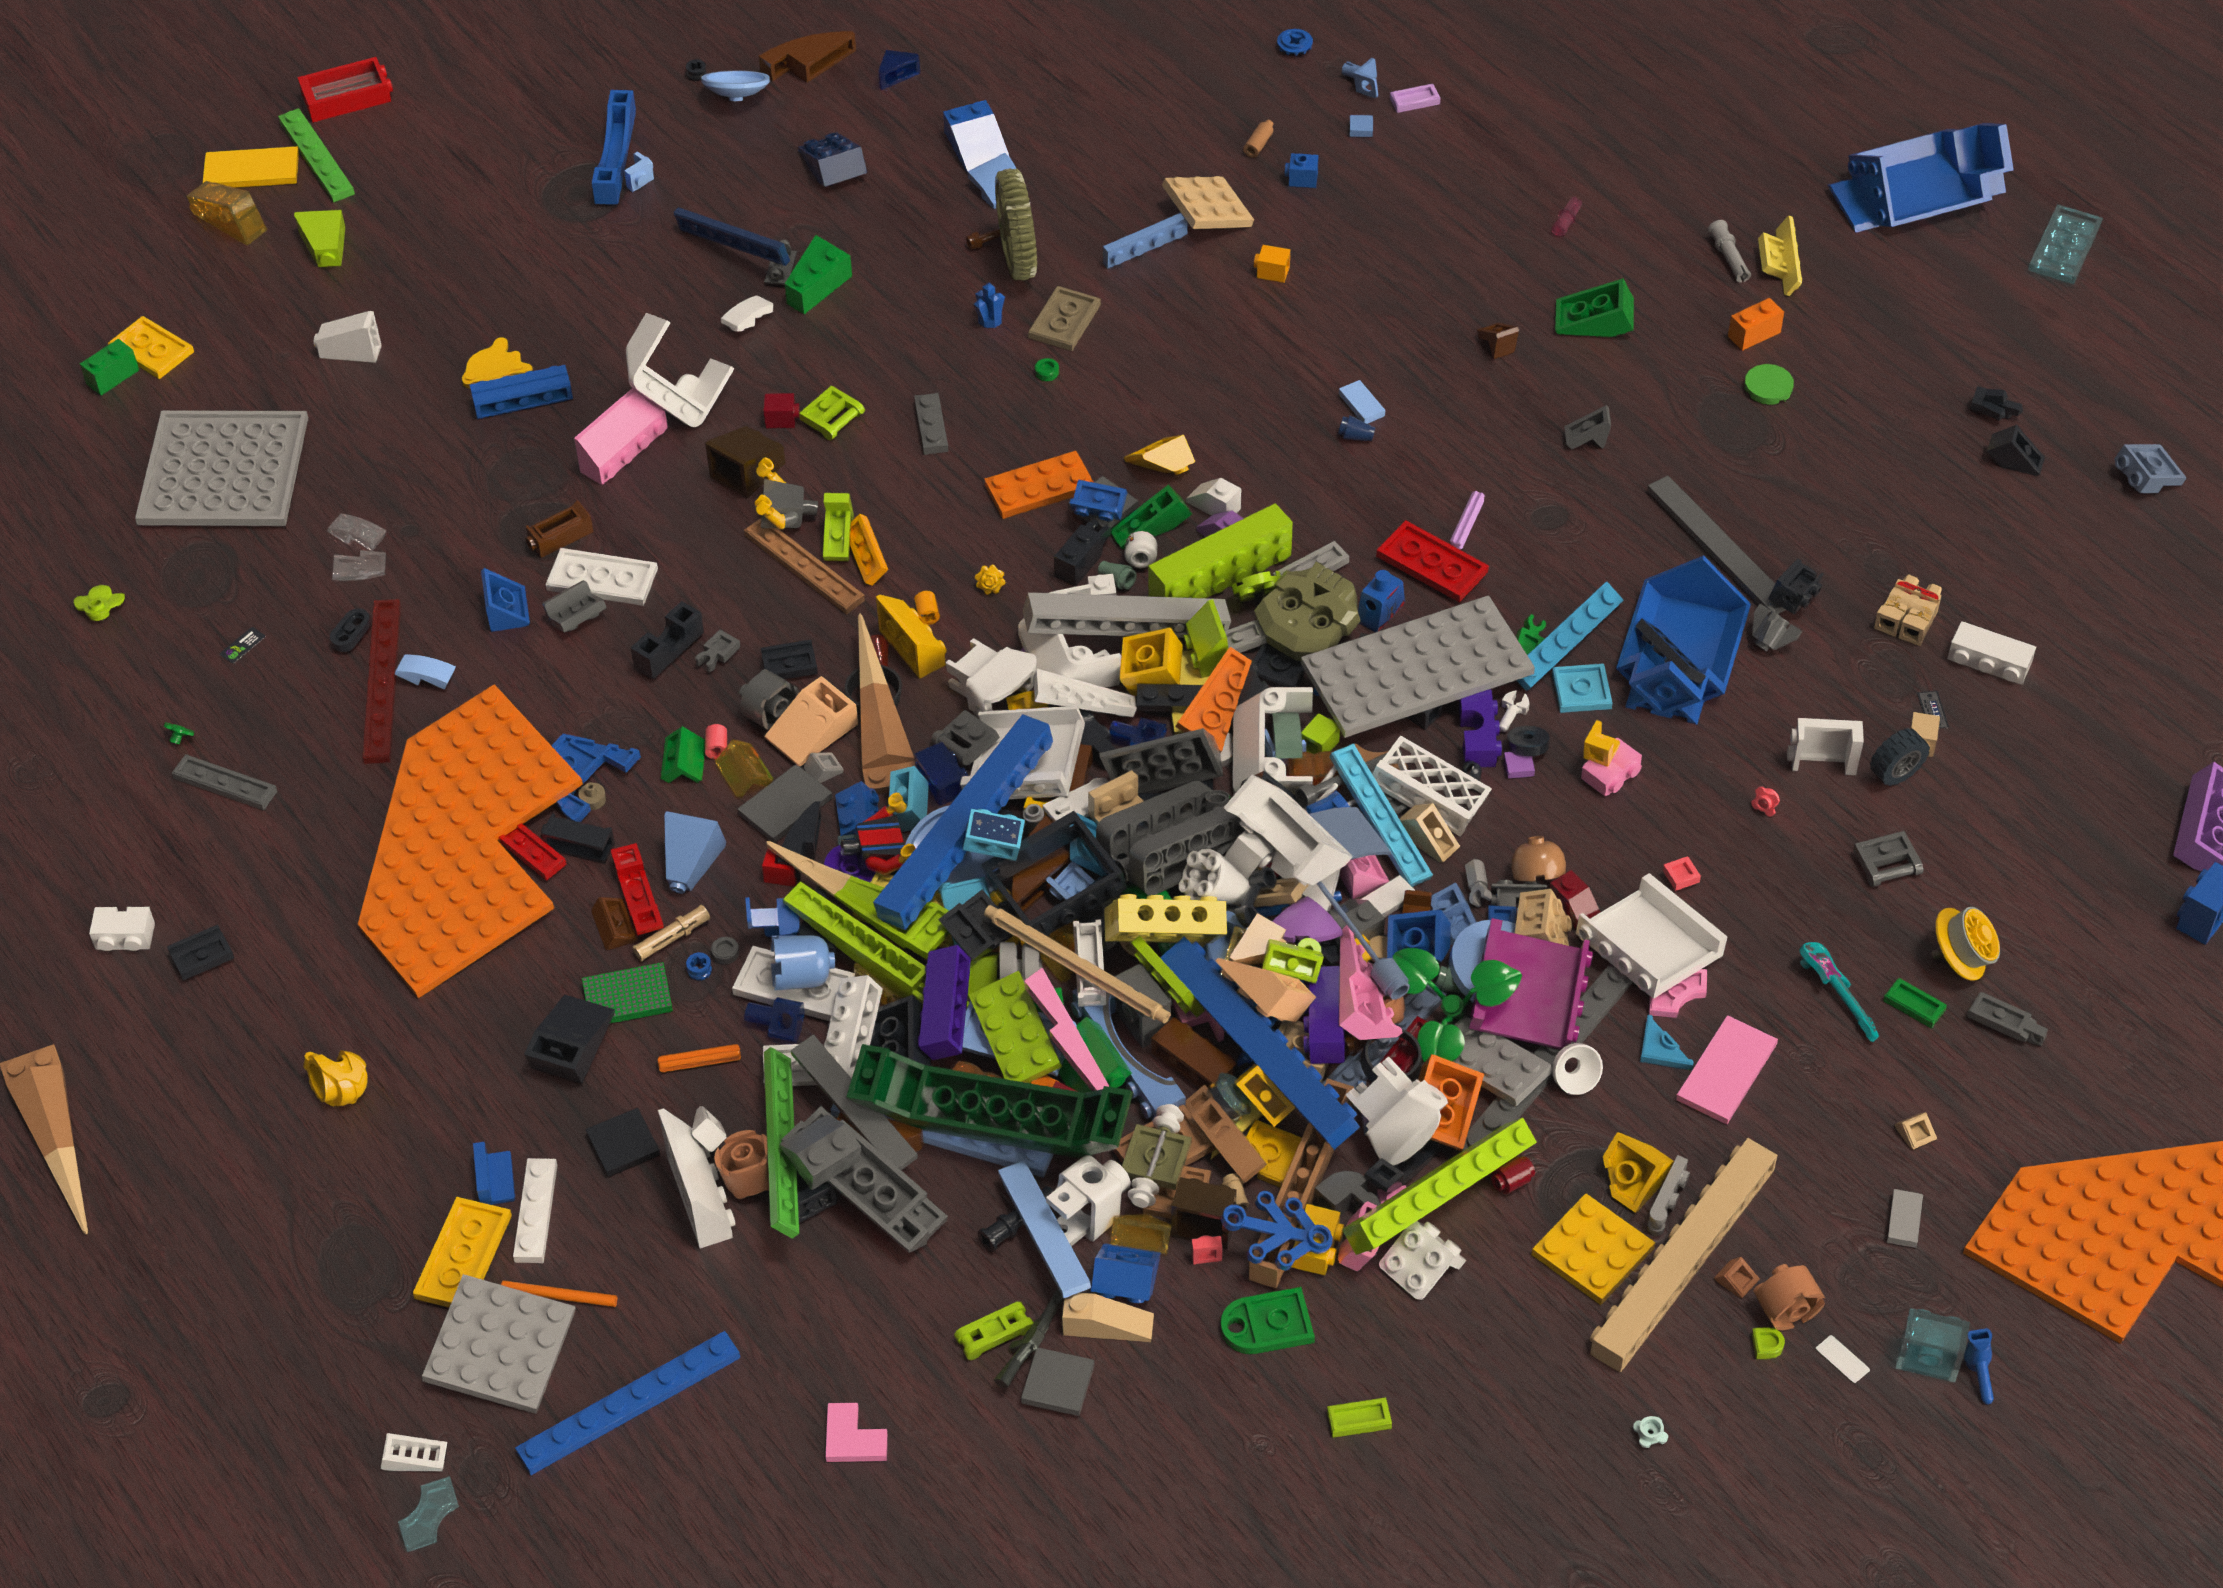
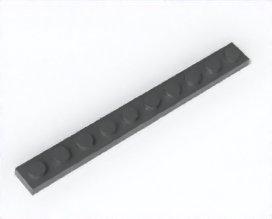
M1611 963L1580 999V1001H1584L1581 1017H1576L1575 1025L1580 1027L1576 1043H1583L1633 983L1632 980L1622 974ZM1541 1045L1534 1055L1553 1066L1554 1059L1560 1050ZM1553 1073L1544 1079L1517 1106L1497 1096L1469 1129L1462 1151L1502 1125L1519 1119L1553 1079Z

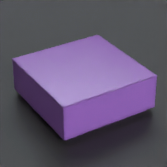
M1504 752V763L1508 779L1534 776L1535 769L1532 756H1521L1513 752Z

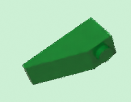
M1168 484L1113 527L1111 534L1119 546L1125 549L1126 539L1132 533L1144 531L1154 537L1173 530L1191 516L1192 512L1183 499Z

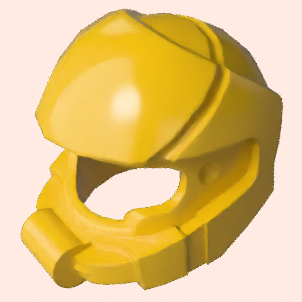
M340 1050L337 1062H334L322 1054L318 1055L313 1052L305 1054L303 1067L307 1070L312 1090L321 1102H325L333 1107L356 1103L357 1099L362 1096L368 1083L366 1063L359 1055Z

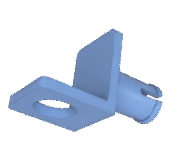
M1369 59L1362 66L1349 61L1344 63L1342 74L1355 79L1356 92L1377 98L1378 88L1375 59ZM1369 83H1370V85H1371V87H1372V90H1368V89L1366 88V86H1367Z

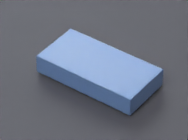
M1360 380L1339 388V396L1360 421L1368 424L1385 416V409Z

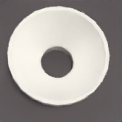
M1582 1043L1569 1044L1560 1050L1554 1059L1552 1066L1553 1078L1557 1085L1565 1092L1574 1095L1584 1094L1594 1088L1599 1082L1603 1069L1602 1060L1598 1052L1588 1045ZM1575 1057L1578 1062L1576 1069L1570 1073L1566 1072V1061Z

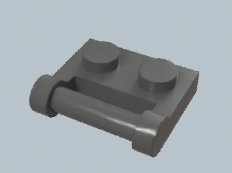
M964 710L943 730L935 731L931 741L936 746L944 747L957 756L962 764L970 765L1000 737L996 730ZM956 737L968 745L969 748H962L951 739Z
M1905 831L1854 844L1853 851L1864 869L1871 887L1881 885V882L1910 874L1913 876L1923 874V864ZM1907 860L1909 863L1879 872L1876 868Z

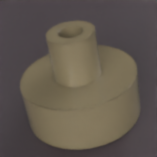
M587 783L579 790V799L590 804L591 810L601 808L606 802L605 789L598 783Z

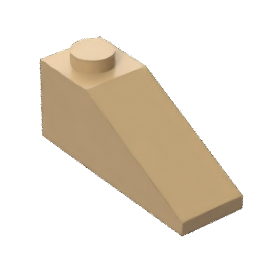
M1077 1293L1064 1300L1062 1316L1063 1335L1151 1342L1154 1313L1096 1294Z

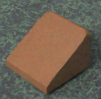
M1742 1257L1730 1260L1714 1277L1719 1284L1740 1299L1760 1280Z

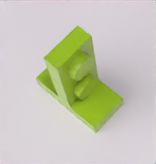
M824 493L826 512L823 559L824 561H849L851 522L854 519L850 494Z

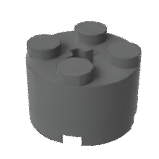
M764 669L749 683L741 687L739 691L741 712L746 718L768 730L796 698L799 690L788 681Z

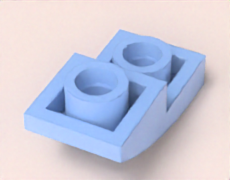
M404 655L395 671V675L416 685H419L422 679L445 690L456 666L430 657Z

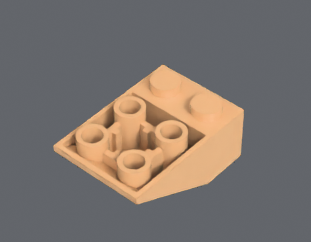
M821 676L801 690L766 733L765 739L800 767L806 763L811 753H820L858 725L856 704Z
M1221 958L1216 959V962L1223 968L1221 973L1230 981H1235L1240 986L1239 992L1246 998L1253 999L1257 1004L1256 1009L1267 1018L1273 1016L1282 1022L1288 1020L1296 1023L1316 998L1299 979Z

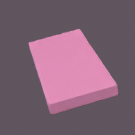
M1727 1015L1678 1092L1676 1100L1727 1125L1776 1047L1778 1039Z

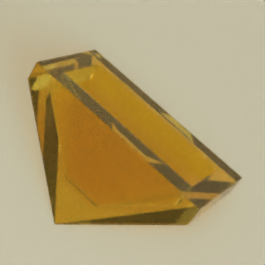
M1148 1214L1114 1216L1110 1244L1168 1254L1171 1224Z

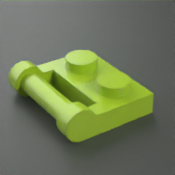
M830 386L799 413L801 421L821 432L827 440H832L837 436V432L855 416L859 417L862 415L865 409L859 401ZM845 407L849 409L834 423L828 424Z

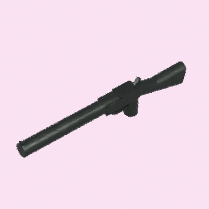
M1058 1288L1040 1318L1035 1320L1023 1339L1010 1343V1349L1015 1354L994 1378V1382L998 1386L1008 1388L1021 1364L1031 1352H1034L1039 1347L1050 1327V1322L1065 1299Z

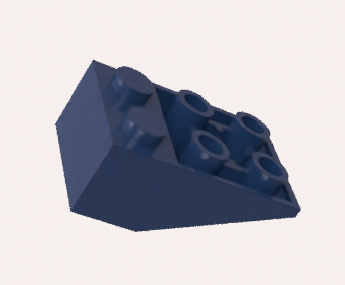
M837 132L827 134L825 139L822 140L812 139L805 141L803 146L798 147L800 154L817 182L824 187L867 173L861 146Z

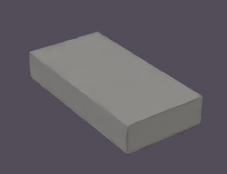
M1894 1189L1887 1243L1916 1248L1923 1194Z

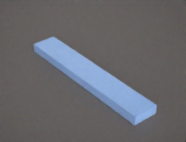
M1025 1160L998 1170L999 1177L1063 1298L1090 1289V1281L1050 1206L1046 1203V1199Z

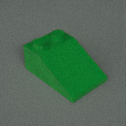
M1624 278L1556 299L1555 331L1557 334L1613 337L1634 330V298Z

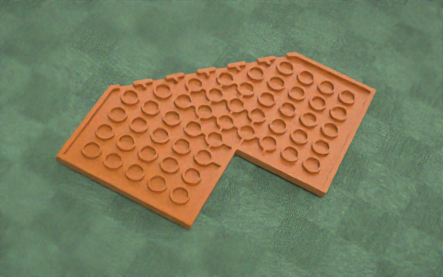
M495 684L407 739L358 921L361 932L418 999L554 909L553 902L497 840H499V836L507 835L516 829L520 823L524 824L582 786L583 782L581 777Z
M2223 1141L2021 1167L1967 1243L1963 1254L2121 1344L2175 1262L2223 1288Z

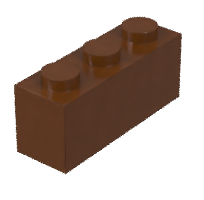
M1175 1017L1151 1037L1152 1054L1199 1089L1204 1085L1208 1088L1212 1083L1215 1084L1216 1082L1221 1083L1227 1089L1228 1083L1237 1079V1063L1234 1058L1218 1050L1209 1039L1202 1038L1187 1023H1181Z

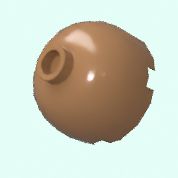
M1543 836L1529 837L1528 843L1520 845L1513 854L1511 865L1513 878L1519 881H1536V877L1545 876V880L1560 877L1566 873L1564 853L1555 843L1544 841Z

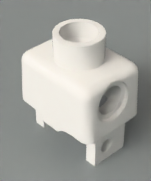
M1090 1155L1083 1156L1059 1174L1058 1186L1054 1192L1046 1197V1203L1061 1215L1057 1221L1061 1229L1067 1230L1064 1234L1071 1246L1084 1236L1092 1242L1095 1241L1118 1221L1120 1217L1121 1194L1130 1188L1131 1181L1127 1172L1116 1161L1108 1160L1102 1165ZM1087 1203H1092L1091 1215H1087L1081 1210Z

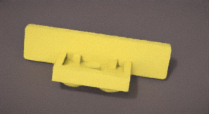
M1787 216L1776 229V237L1763 232L1758 238L1762 271L1768 275L1781 278L1784 295L1790 296L1800 287L1802 277L1793 217Z

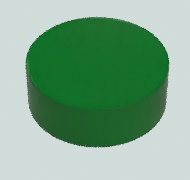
M1050 358L1039 360L1035 364L1036 377L1041 381L1055 380L1059 375V364Z

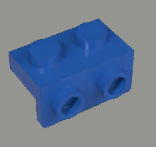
M1078 479L1074 497L1070 499L1069 505L1072 511L1080 516L1096 515L1099 519L1109 522L1113 521V519L1121 520L1128 492L1123 488Z
M862 781L835 794L841 837L845 840L854 838L856 825L879 811L878 794L873 788H869Z

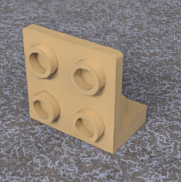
M1131 770L1089 791L1088 815L1098 824L1106 816L1143 802L1138 796V776Z
M1552 889L1521 892L1515 934L1569 946L1567 938L1568 932L1572 929L1571 918L1565 914L1561 900L1556 898Z

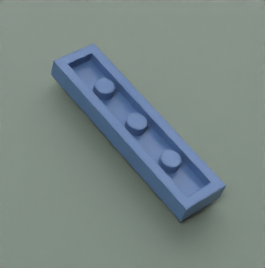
M1179 213L1103 246V264L1107 269L1187 235V220L1182 213Z

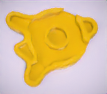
M497 338L491 347L477 352L468 360L466 372L462 376V383L466 388L470 389L469 384L494 380L503 376L523 374L527 371H533L530 364L521 362L520 352H507V339Z

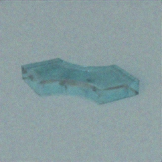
M450 1476L420 1486L421 1498L417 1508L408 1517L398 1521L407 1552L436 1543L437 1529L440 1522L448 1513L459 1507Z

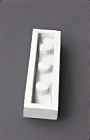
M527 1159L513 1254L515 1263H544L557 1172L556 1159Z

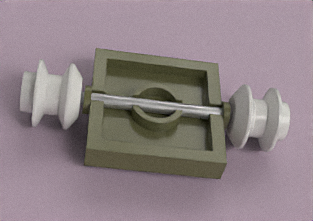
M1172 1104L1162 1105L1157 1108L1156 1113L1158 1116L1153 1119V1125L1157 1129L1136 1124L1122 1167L1132 1180L1131 1185L1133 1189L1128 1191V1197L1134 1205L1141 1208L1155 1204L1156 1198L1154 1195L1159 1193V1186L1176 1190L1192 1144V1137L1176 1134L1180 1131L1179 1123L1183 1121L1184 1115L1177 1106Z

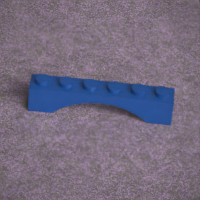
M610 90L604 149L600 163L594 169L592 179L595 204H618L636 115L633 90Z

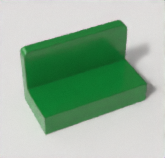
M683 726L665 738L661 779L670 783L683 774L697 783L700 782L703 776L705 739Z

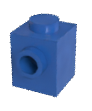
M1291 153L1290 163H1285V177H1289V186L1317 187L1319 155Z

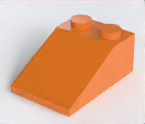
M1433 1054L1422 1065L1418 1080L1420 1082L1425 1080L1428 1084L1441 1091L1447 1098L1448 1104L1440 1110L1441 1119L1439 1126L1430 1140L1462 1151L1484 1074Z

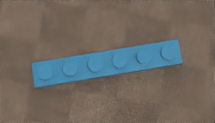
M1608 582L1600 586L1527 655L1535 667L1534 674L1517 680L1526 691L1624 601Z

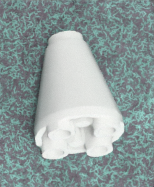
M1211 849L1190 852L1182 879L1179 882L1180 892L1184 893L1185 896H1190V900L1200 901L1201 897L1213 896L1217 897V901H1226L1228 905H1241L1250 888L1249 881L1220 853Z

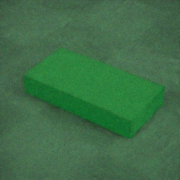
M1901 978L1896 980L1883 999L1887 1004L1931 1029L1946 1011L1947 1007L1945 1003Z

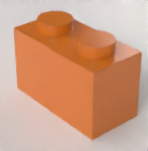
M1770 298L1765 299L1731 315L1728 337L1742 351L1781 333L1784 311Z

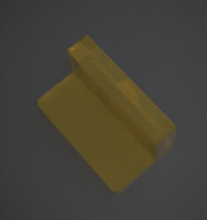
M732 739L715 761L737 797H743L752 784L767 787L774 780L750 743Z

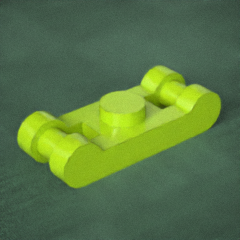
M1015 1302L959 1328L954 1333V1337L959 1344L964 1346L963 1352L967 1359L974 1360L991 1348L1019 1335L1024 1336L1034 1322L1025 1315L1026 1309L1022 1302ZM1012 1319L1016 1322L1010 1325L1008 1320ZM979 1334L981 1339L974 1342L973 1337Z

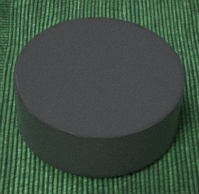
M721 937L715 940L711 946L713 959L723 965L736 961L739 956V947L736 940L730 937Z

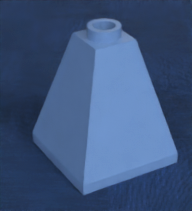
M666 811L664 816L666 880L671 891L685 893V890L691 891L719 856L726 846V840L717 821Z

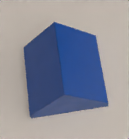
M483 568L481 576L485 607L491 632L528 626L530 620L525 586Z

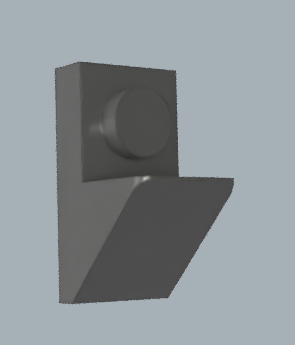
M1605 405L1564 426L1566 444L1571 449H1574L1593 439L1603 449L1611 428L1608 406Z

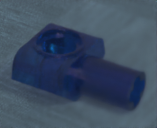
M1141 718L1138 725L1133 726L1113 720L1109 732L1111 739L1130 743L1131 746L1165 738L1167 724Z
M780 997L774 1000L773 1007L749 1002L745 1009L744 1020L769 1026L768 1037L797 1043L804 1020V1002ZM784 1013L791 1016L792 1024L790 1027L785 1026L782 1022Z

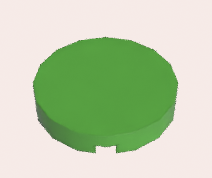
M1762 364L1748 371L1745 376L1744 389L1746 393L1748 391L1751 394L1750 397L1754 401L1774 405L1783 399L1784 401L1789 399L1793 392L1794 380L1791 374L1784 368L1772 364Z

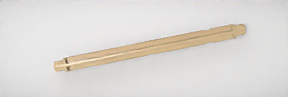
M992 905L986 908L984 916L991 919L992 923L1019 937L1023 942L1149 1018L1157 1019L1163 1024L1169 1020L1171 1013L1163 1009L1161 1004L1141 992L1135 991L1131 986L1086 959L1080 958L1076 953L1031 926L1025 925L1021 920L1003 909H997Z

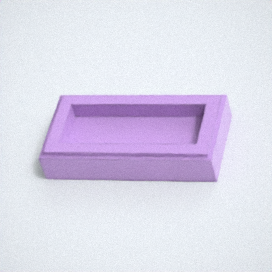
M1433 84L1390 92V100L1397 113L1440 104V96Z

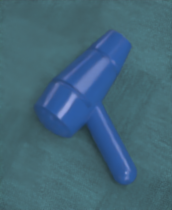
M1987 1328L1968 1332V1343L1964 1350L1966 1366L1977 1373L1983 1403L1990 1404L1994 1400L1988 1366L1992 1359V1333Z

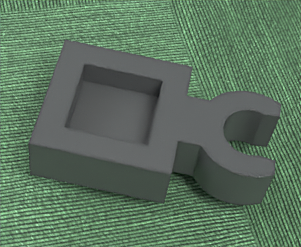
M719 630L704 644V651L696 656V665L700 666L703 662H707V671H713L718 660L725 663L741 647L740 640Z

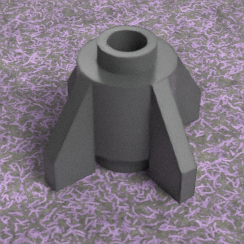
M1759 604L1754 611L1753 636L1756 638L1754 643L1765 651H1768L1769 648L1776 650L1796 641L1802 631L1792 624L1788 627L1790 624L1788 621L1774 611L1771 613V610L1762 604Z

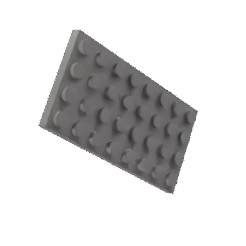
M1489 595L1301 657L1302 667L1344 737L1533 675L1535 671L1531 660Z

